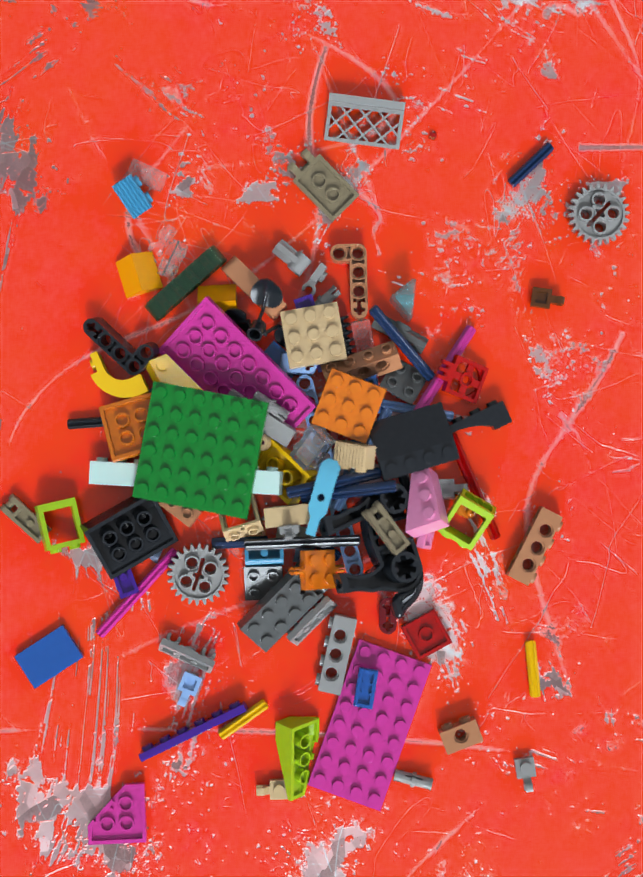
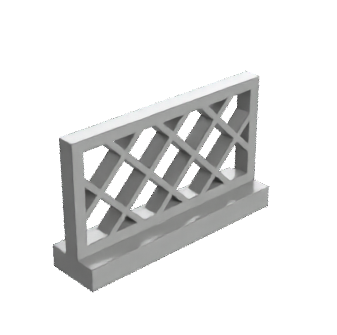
M329 93L324 140L399 150L406 102ZM332 106L340 107L344 112L337 120L331 114ZM354 109H359L363 117L354 122L348 113ZM373 111L378 112L382 117L374 125L367 117ZM391 114L400 115L399 123L392 128L386 118ZM347 116L352 125L344 131L338 124V121ZM366 118L372 127L362 133L356 124ZM384 120L390 130L381 136L375 127ZM336 124L342 133L337 137H329V128ZM355 126L361 135L357 139L352 140L347 136L346 132ZM372 129L380 137L375 142H369L364 136ZM391 131L397 137L396 145L387 144L384 140V137Z

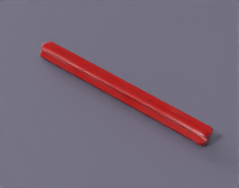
M453 433L460 457L456 461L466 484H468L469 491L485 500L456 433ZM492 519L486 530L490 539L496 540L501 535L494 519Z

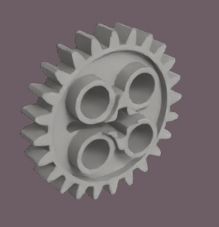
M599 183L595 185V188L589 184L588 191L583 187L581 194L577 192L575 194L576 199L572 198L570 200L574 206L567 208L569 211H572V213L567 215L568 218H572L568 225H574L571 232L578 231L576 238L582 235L583 243L589 239L590 245L596 241L597 245L600 246L603 240L605 245H607L609 238L614 242L616 236L620 237L622 235L620 230L627 229L623 223L630 221L628 218H625V216L630 214L629 211H625L629 204H623L626 197L619 198L621 191L614 193V186L608 190L606 183L602 188H600ZM594 197H599L602 200V205L595 204ZM607 202H610V205L590 227H587V223ZM608 210H613L616 218L609 217ZM581 211H586L589 214V219L582 218ZM595 224H600L603 227V231H596Z
M199 542L197 548H195L193 543H191L190 549L183 546V553L177 550L178 558L172 556L171 559L174 564H168V567L173 569L167 571V575L172 576L168 579V583H174L170 589H177L175 596L181 594V601L188 598V604H191L192 600H195L196 606H198L199 600H202L203 604L206 605V599L209 598L211 602H214L213 596L215 595L219 598L220 594L218 591H225L222 584H228V581L224 578L230 577V573L224 571L229 569V565H223L226 562V558L220 559L222 552L215 554L216 547L209 550V546L206 544L202 548ZM189 558H195L197 560V564L195 566H189L187 564V560ZM201 558H204L205 561L201 569L202 575L198 578L196 589L192 590L195 573L198 572ZM209 563L216 566V569L212 572H208L205 569V566ZM184 576H188L192 581L189 584H183L181 579ZM202 582H208L210 587L203 590L199 585Z

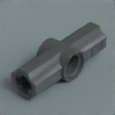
M388 317L414 350L421 354L429 339L412 331V328ZM374 319L371 327L388 336Z

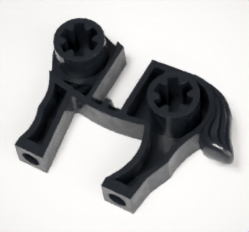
M396 483L397 489L395 492L363 496L352 507L341 510L333 516H324L320 520L319 528L322 537H325L360 522L364 545L373 566L360 575L347 573L333 574L337 594L350 592L374 593L377 591L398 592L391 599L390 606L394 617L399 619L403 617L407 609L417 600L423 588V566L413 537H406L411 544L397 556H394L385 544L379 545V535H376L373 527L362 516V512L365 509L371 508L372 504L378 500L394 522L407 518V512L404 513V510L408 505L409 496L407 490L402 485ZM379 513L374 514L376 519L381 517Z

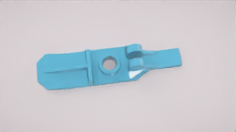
M328 458L322 461L308 505L310 519L305 533L307 535L316 536L320 520L327 514L336 480L341 469L338 461ZM320 494L324 495L323 501L319 500Z

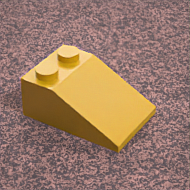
M270 438V448L260 451L259 470H266V467H278V471H283L282 495L278 496L287 505L299 503L300 496L288 498L286 488L316 481L318 472L304 459Z

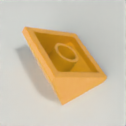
M152 251L131 253L115 262L127 299L163 288Z
M236 284L198 286V305L206 296H209L224 312L230 308L238 309Z

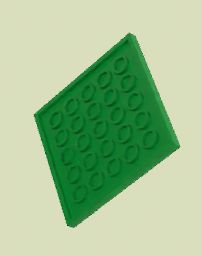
M154 381L132 497L248 519L269 403Z

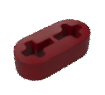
M384 597L379 603V628L384 634H392L397 626V619L394 617L391 608L389 614H386V608L382 607L386 604V601H391V597ZM386 617H389L390 623L393 624V627H390L389 630L382 627V624L386 623Z

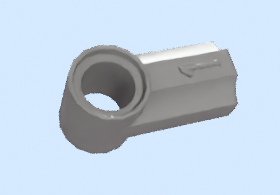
M283 239L272 250V253L286 263L287 267L299 277L312 262L306 255L296 251Z

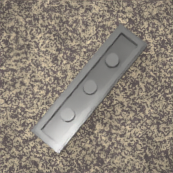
M231 389L228 393L230 396L248 399L234 389ZM271 413L267 414L264 434L287 447L297 430L282 422Z

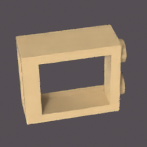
M252 494L251 498L255 520L228 528L226 515L218 514L222 532L227 542L236 541L241 537L256 535L264 531L255 494Z
M309 503L265 507V528L282 527L288 524H308L310 519Z

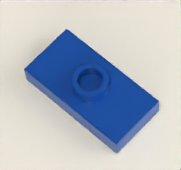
M359 667L353 706L367 709L373 708L379 670Z

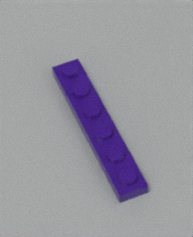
M239 700L228 705V709L224 711L219 709L211 713L212 717L206 720L202 717L196 720L194 725L189 728L187 726L181 727L176 731L177 734L171 737L167 734L159 739L160 742L154 745L152 742L146 744L138 755L141 762L246 712L248 707L245 701L241 703Z

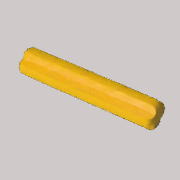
M534 640L525 641L529 692L531 697L536 698L541 696L536 642Z
M264 699L260 700L246 712L222 727L218 731L219 736L223 740L264 712L269 707Z

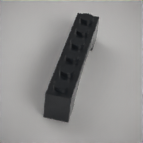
M497 400L486 404V409L480 411L477 408L468 412L469 417L463 419L460 416L451 420L453 424L449 426L452 433L474 426L491 427L492 430H496L511 423L512 419L503 401L497 402Z

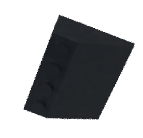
M441 402L374 422L370 432L372 444L376 446L375 455L384 481L460 459Z
M132 496L80 525L111 580L179 541L158 502Z

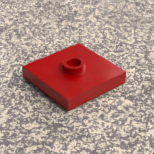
M434 608L400 626L419 661L452 643Z

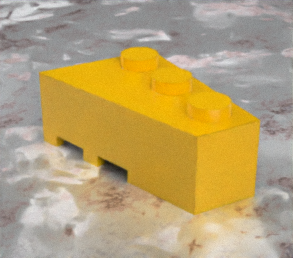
M167 354L148 362L146 370L153 382L202 390Z

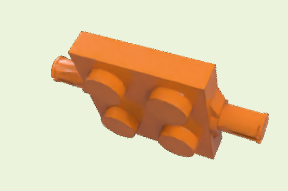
M335 549L300 551L299 567H290L289 570L295 571L289 572V574L299 575L301 590L336 588L333 574L344 572L345 569L339 568H345L344 564H335Z

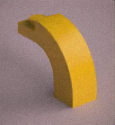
M96 351L90 354V365L93 370H97L96 373L91 374V377L96 385L106 393L124 399L149 393L150 389L142 374L126 380H117L108 372L99 352Z

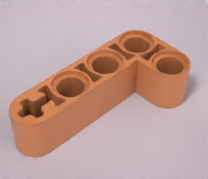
M336 244L331 248L330 258L335 264H349L350 313L353 319L363 320L368 313L366 248L362 244ZM357 249L361 250L363 252V256L361 258H355L352 254L353 251ZM336 250H341L344 256L338 259L334 257L333 253ZM359 268L364 274L361 277H356L353 271ZM360 287L364 290V294L356 296L353 290ZM353 300L361 301V310H364L361 315L354 312L357 309V302H353Z
M234 255L221 270L251 299V289L260 279ZM282 300L281 304L276 308L266 306L264 312L274 321L280 315V312L287 308V304Z

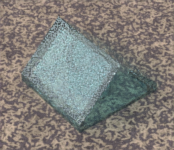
M411 279L395 292L389 300L406 322H410L413 316L416 279Z

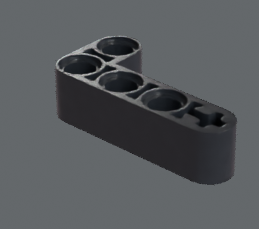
M101 317L87 319L83 324L84 332L130 375L144 372L148 362L159 355V347L156 343L148 342L135 349ZM107 335L111 338L110 344L106 341ZM146 347L151 350L150 356L146 354ZM120 348L125 351L124 357L120 354ZM134 361L139 364V370L134 367Z

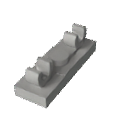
M322 594L321 602H316L314 604L315 608L306 612L302 620L294 624L293 630L286 632L288 633L287 639L298 646L337 606L331 598Z
M171 632L167 634L166 639L162 638L159 651L211 674L216 662L214 661L216 657L215 652L212 654V657H206V648L202 650L200 655L190 646H180L181 637L179 636L177 641H171Z

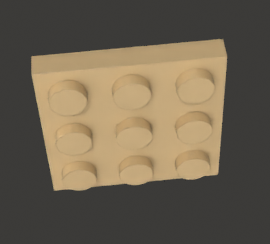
M337 302L280 312L290 370L347 360Z

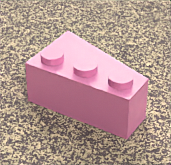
M431 468L411 473L405 532L416 538L448 527L449 522L438 474Z

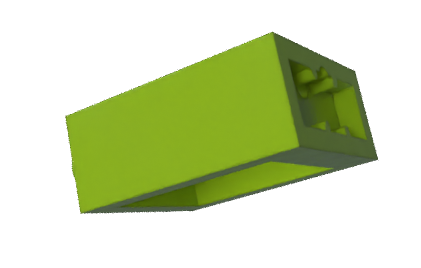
M463 488L447 512L448 522H450L461 504L485 519L472 538L450 525L438 530V532L443 537L457 542L460 547L472 550L495 516L497 507Z
M75 497L34 507L45 552L50 551V554L62 552L61 548L69 546L71 550L81 547L80 543L85 542L84 534L80 527L81 521ZM70 507L78 539L51 545L44 512Z

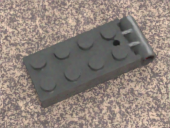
M300 560L295 564L294 567H299ZM288 572L237 622V625L244 634L267 652L323 597L322 594L328 589L301 590L299 575H290Z

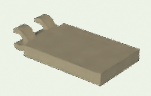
M305 148L300 156L307 163L299 169L292 161L287 166V170L295 176L292 182L333 222L359 197V194L320 154L315 158Z

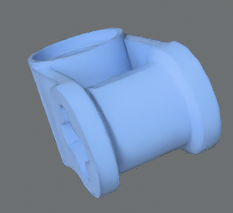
M287 353L281 354L280 368L287 375L310 376L316 372L317 365L310 367L308 371L306 367L290 370Z

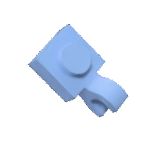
M188 671L184 672L178 686V690L183 691L177 703L178 705L185 707L189 695L196 696L203 680L202 677Z

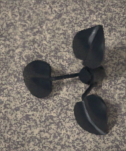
M260 279L253 285L250 292L252 302L262 305L257 320L251 323V320L247 319L245 312L237 308L227 309L225 313L252 341H259L262 336H267L268 333L276 329L274 333L275 340L286 348L282 326L277 324L266 330V324L261 320L266 306L276 308L281 304L283 299L282 291L271 279Z

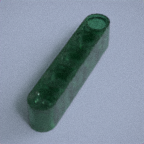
M212 245L149 300L144 306L145 309L156 321H160L217 271L227 259L215 245Z

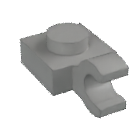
M323 263L319 264L308 282L302 286L303 292L307 287H311L312 296L316 294L315 285L318 282L322 283L328 275L326 265Z
M439 479L443 500L455 499V494L459 495L463 488L469 491L468 484H455L454 479Z
M292 524L279 527L280 535L285 534V540H290L293 537H297L296 533L301 532L300 525Z
M534 757L514 758L516 778L523 779L524 791L526 793L534 792L531 777H536Z

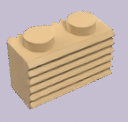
M336 440L333 460L338 461L341 469L350 470L355 468V472L366 473L367 470L374 469L376 446L348 440Z

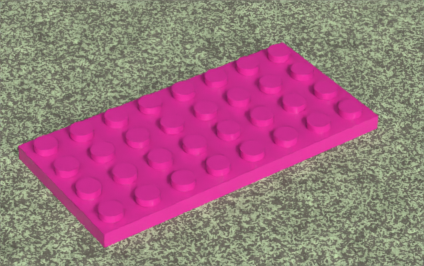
M206 296L159 348L161 355L167 354L204 391L228 395L229 391L234 389L248 399L254 398V394L260 391L271 400L275 399L277 404L290 411L284 422L293 428H296L318 406L254 341L249 339L247 334L209 296Z
M359 639L308 785L380 811L432 665ZM359 667L379 670L372 709L353 706Z

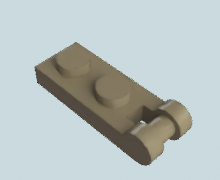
M12 493L8 497L9 500L6 504L3 503L0 506V510L35 542L40 543L42 538L36 514ZM14 505L18 507L15 512L11 510ZM46 524L49 533L52 528Z
M378 500L372 504L371 508L365 509L362 512V516L370 523L394 556H397L411 544ZM379 513L381 517L376 519L374 514Z

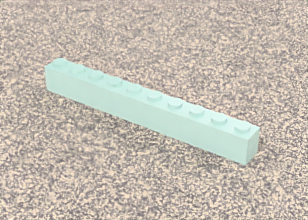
M96 457V461H90L89 484L134 487L139 459H134V463H127V459L113 463L108 462V458ZM257 466L252 494L282 495L283 471H278V467H266V470H259V466Z

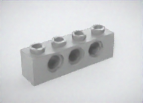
M334 613V617L330 616L328 628H331L329 636H325L323 647H327L325 655L321 654L319 666H322L321 674L317 673L315 684L318 685V691L341 695L357 624L356 617ZM337 630H343L345 637L337 639L334 633ZM339 649L341 655L338 658H333L330 655L331 650ZM334 668L337 673L335 676L330 677L326 674V670Z

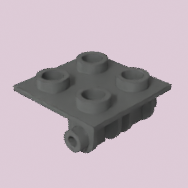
M401 360L403 368L387 373L379 386L386 388L388 392L392 393V396H397V399L400 398L407 402V404L413 405L426 379L416 368Z
M244 566L245 600H261L283 578V566Z

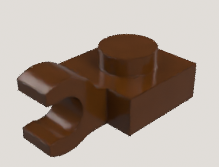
M533 287L530 307L549 309L550 304L563 306L565 297L552 295V289Z

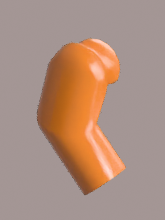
M462 504L456 511L458 515L466 519H471L476 515L474 511Z

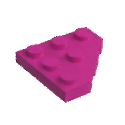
M145 782L125 783L88 824V845L147 842Z

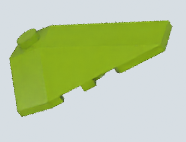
M289 716L276 721L275 740L289 801L305 795L310 776L308 770L310 760L314 759L315 753H312L314 743L318 742L319 739L318 717Z

